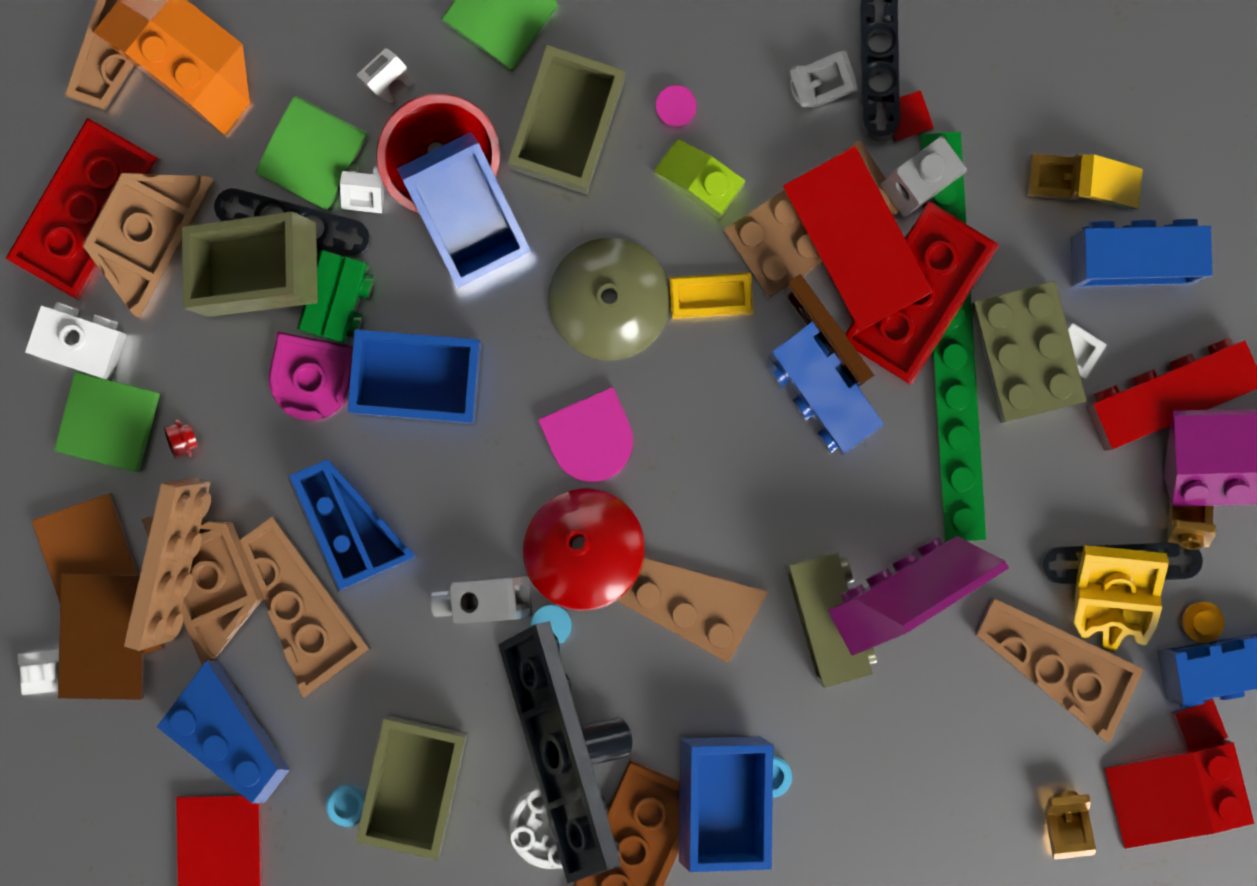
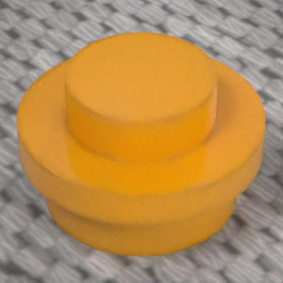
M1197 602L1190 605L1184 612L1182 627L1186 635L1193 641L1209 643L1221 635L1224 629V616L1216 605L1209 602Z

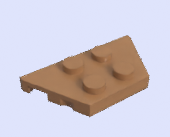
M120 173L82 244L83 248L130 312L137 318H140L182 240V227L190 225L214 179L209 176Z
M153 516L141 519L148 537ZM202 520L199 531L202 536V543L199 552L193 557L190 570L193 576L192 586L187 596L184 597L181 609L184 617L183 622L202 666L206 660L214 661L264 598L233 522Z

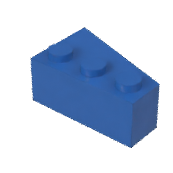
M812 321L772 351L768 356L772 364L767 368L781 387L788 384L797 397L792 402L806 420L812 416L821 427L817 435L831 453L837 449L843 455L883 426L884 423L857 384L851 381L839 365L841 361L833 351L830 353L817 336L820 331Z
M328 459L289 475L288 481L337 592L413 560L416 557Z
M1257 633L1214 640L1209 643H1196L1157 650L1166 699L1178 702L1180 707L1204 704V700L1220 697V700L1241 698L1245 696L1244 691L1257 689Z
M206 660L157 725V728L251 803H265L289 772L290 768L264 728L254 718L242 694L238 693L230 681L222 663Z

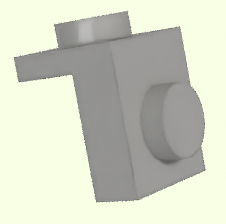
M839 51L806 66H795L789 69L792 77L790 80L792 95L797 102L801 103L802 107H819L860 90L847 51Z

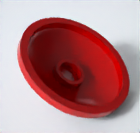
M447 93L421 95L401 105L384 124L376 148L378 171L388 192L401 205L419 213L397 168L427 154L431 143L438 142L443 146L469 132H472L496 177L500 163V146L496 131L488 117L472 102Z
M597 489L570 490L549 500L532 518L523 541L524 566L534 587L550 602L576 611L599 609L620 599L637 580L645 559L644 533L633 511L616 496ZM577 537H584V546L580 549H573V540Z

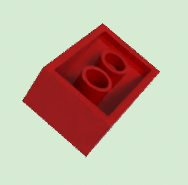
M1223 739L1189 749L1185 747L1103 768L1123 848L1125 849L1210 835L1255 824L1235 744L1232 741Z

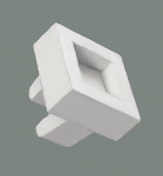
M387 48L357 74V77L367 88L389 103L396 100L389 91V86L394 80H399L407 88L412 84L406 72L407 67Z
M352 164L348 171H342L340 180L341 209L382 214L384 183L377 166H374L372 174L359 173L358 164Z
M59 649L18 654L22 695L58 691Z

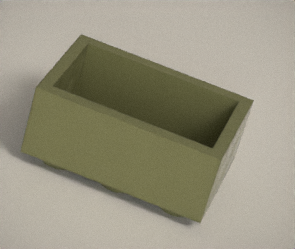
M546 45L508 159L510 170L587 195L626 80V70Z
M285 212L182 227L183 308L207 317L318 303L316 222L294 212Z
M1056 281L972 303V312L1001 423L1087 402Z
M831 551L785 564L818 683L823 688L872 675L870 664L877 663L874 648L872 647L852 656L828 610L842 602L839 595L848 590V583L854 582L848 559L840 558L838 552Z
M390 715L383 718L356 842L438 860L443 848L468 733Z

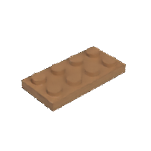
M859 140L841 153L854 146L858 148L893 216L899 213V210L880 186L886 178L861 140ZM785 190L723 230L768 299L783 290L788 282L799 274L804 276L823 263Z
M194 477L161 483L124 647L141 651L173 641L179 634L184 619L181 613L183 600L189 593L193 581V576L190 573L193 557L199 552L202 543V536L199 533L202 518L207 514L211 504V495L208 493L211 481Z

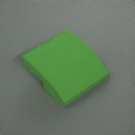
M453 0L441 17V20L471 44H476L505 68L512 70L559 3L555 0Z
M296 95L280 120L255 173L311 203L329 210L333 206L340 190L342 171H348L351 165L355 164L368 133Z
M75 372L54 451L139 473L160 393Z

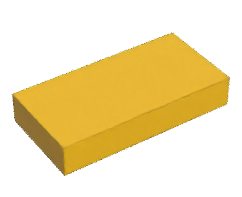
M1095 154L1082 155L1078 194L1080 197L1124 209H1139L1143 168Z
M751 272L669 277L672 319L751 315L754 313Z

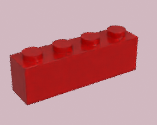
M1230 337L1207 346L1210 354L1195 360L1193 353L1169 362L1172 370L1157 376L1155 369L1131 378L1134 386L1119 391L1117 385L1095 393L1096 402L1087 405L1086 408L1104 450H1113L1170 426L1172 411L1208 410L1256 390L1257 366L1246 340L1233 344Z

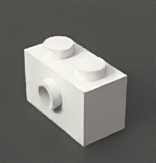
M58 302L55 303L54 309L41 305L25 353L112 381L127 334L116 331L118 322L94 315L93 321L90 322L77 317L79 309Z

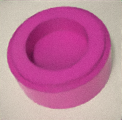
M672 85L663 89L658 95L656 114L659 120L666 126L672 128L683 127L689 124L695 116L696 99L688 88L681 85Z

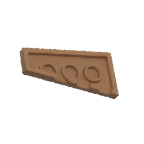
M97 0L65 93V97L104 111L134 68L131 62L93 33L118 0Z
M274 516L240 539L263 594L273 627L275 626L287 662L292 668L298 683V689L302 698H304L371 648Z
M645 558L637 580L628 592L617 601L729 664L768 591Z
M995 598L991 599L975 633V636L1106 743H1110L1143 673V668Z

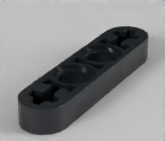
M861 0L862 126L867 137L877 142H885L893 138L898 131L900 122L898 0H883L884 2H890V4L884 5L883 22H875V6L868 4L874 2V0ZM875 33H884L891 39L892 44L884 52H875L869 47L868 39ZM877 72L888 74L892 79L891 87L883 92L873 90L868 82L871 75ZM877 102H885V119L892 120V122L886 124L885 130L882 131L877 130V124L870 123V121L876 119Z
M235 188L223 190L218 194L214 202L216 216L221 221L250 217L247 214L237 212L233 218H229V212L224 209L225 202L232 203L234 197H239V204L250 209L254 208L253 201L260 202L254 211V217L262 216L264 211L270 207H278L282 209L283 213L294 212L305 218L317 217L322 220L324 225L322 235L316 239L317 250L327 251L348 258H357L363 256L371 245L369 230L363 223L354 219ZM332 222L339 223L335 230L344 234H350L352 228H357V234L363 238L362 243L354 244L352 250H348L345 241L333 237V245H326L332 234Z
M1177 543L1090 545L1159 552V549L1164 548L1163 553H1167L1168 557H1177L1180 555V549H1184ZM1064 546L1048 549L1040 559L1039 567L1041 574L1052 583L1075 584L1078 569H1064L1062 577H1057V572L1049 569V562L1056 561V554L1061 553L1062 560L1079 561L1076 552H1083L1084 546ZM1184 549L1186 556H1192V564L1185 565V572L1182 573L1180 566L1168 565L1165 580L1189 579L1197 575L1203 564L1200 550Z

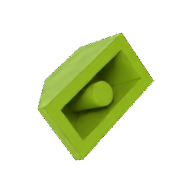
M678 138L654 170L655 174L719 220L742 190L745 183L743 178L714 157Z

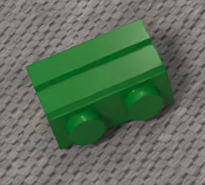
M320 250L317 258L318 303L303 305L297 329L307 334L348 345L350 337H354L355 329H361L363 314L357 312L361 298L368 299L373 288L375 275L369 274L371 267L365 262Z

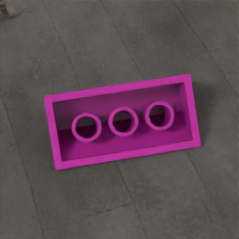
M1257 409L1172 411L1163 473L1172 507L1257 504Z
M958 536L944 543L937 537L917 548L920 553L919 556L916 557L915 553L912 552L892 563L895 569L893 572H890L887 567L866 578L868 587L864 588L861 583L841 593L839 596L842 602L828 610L850 654L853 656L910 632L1009 569L1006 561Z

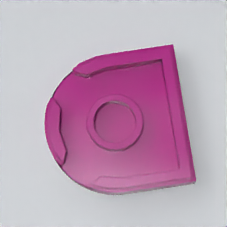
M277 331L269 370V388L279 407L290 416L307 421L321 420L336 413L349 396L353 346Z
M613 387L538 419L557 463L567 474L576 479L587 482H599L609 479L621 471L630 458L633 447L632 429Z

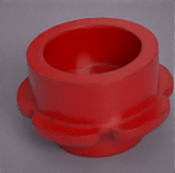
M176 419L174 420V425L164 428L166 440L175 459L185 455L190 458L192 456L191 449L197 447L193 430L190 424L182 426L181 422Z

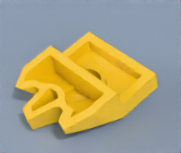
M1084 545L1076 578L1074 624L1081 637L1087 638L1096 631H1103L1102 648L1113 653L1116 652L1123 638L1129 634L1134 635L1136 643L1146 646L1157 629L1162 610L1161 592L1169 565L1167 553Z

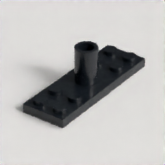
M550 621L535 624L498 644L565 878L567 884L622 866L619 859V845L616 838L612 835L607 818V804L604 797L600 794L592 766L628 757L632 751L633 742L627 723L620 717L580 726L571 695V682L564 671L560 658L558 638L552 631Z

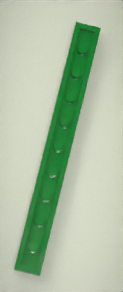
M961 132L926 133L918 136L919 152L943 136L963 163ZM962 175L928 201L967 224L964 175ZM970 292L932 352L943 542L957 536L966 541L986 540Z

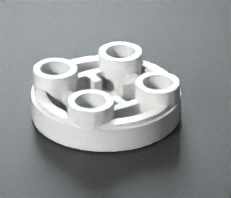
M536 787L524 794L512 811L509 822L511 844L524 860L534 866L545 869L563 868L539 787Z

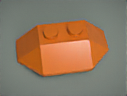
M118 0L93 31L97 37L224 136L250 105L243 44L188 0Z

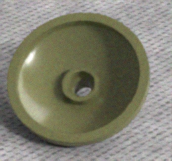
M600 238L576 247L564 257L551 279L548 303L555 328L573 349L595 359L620 360L638 354L655 341L666 324L671 297L666 274L651 253L631 241L619 238ZM607 289H612L617 293V300L612 304H606L601 299L602 293Z

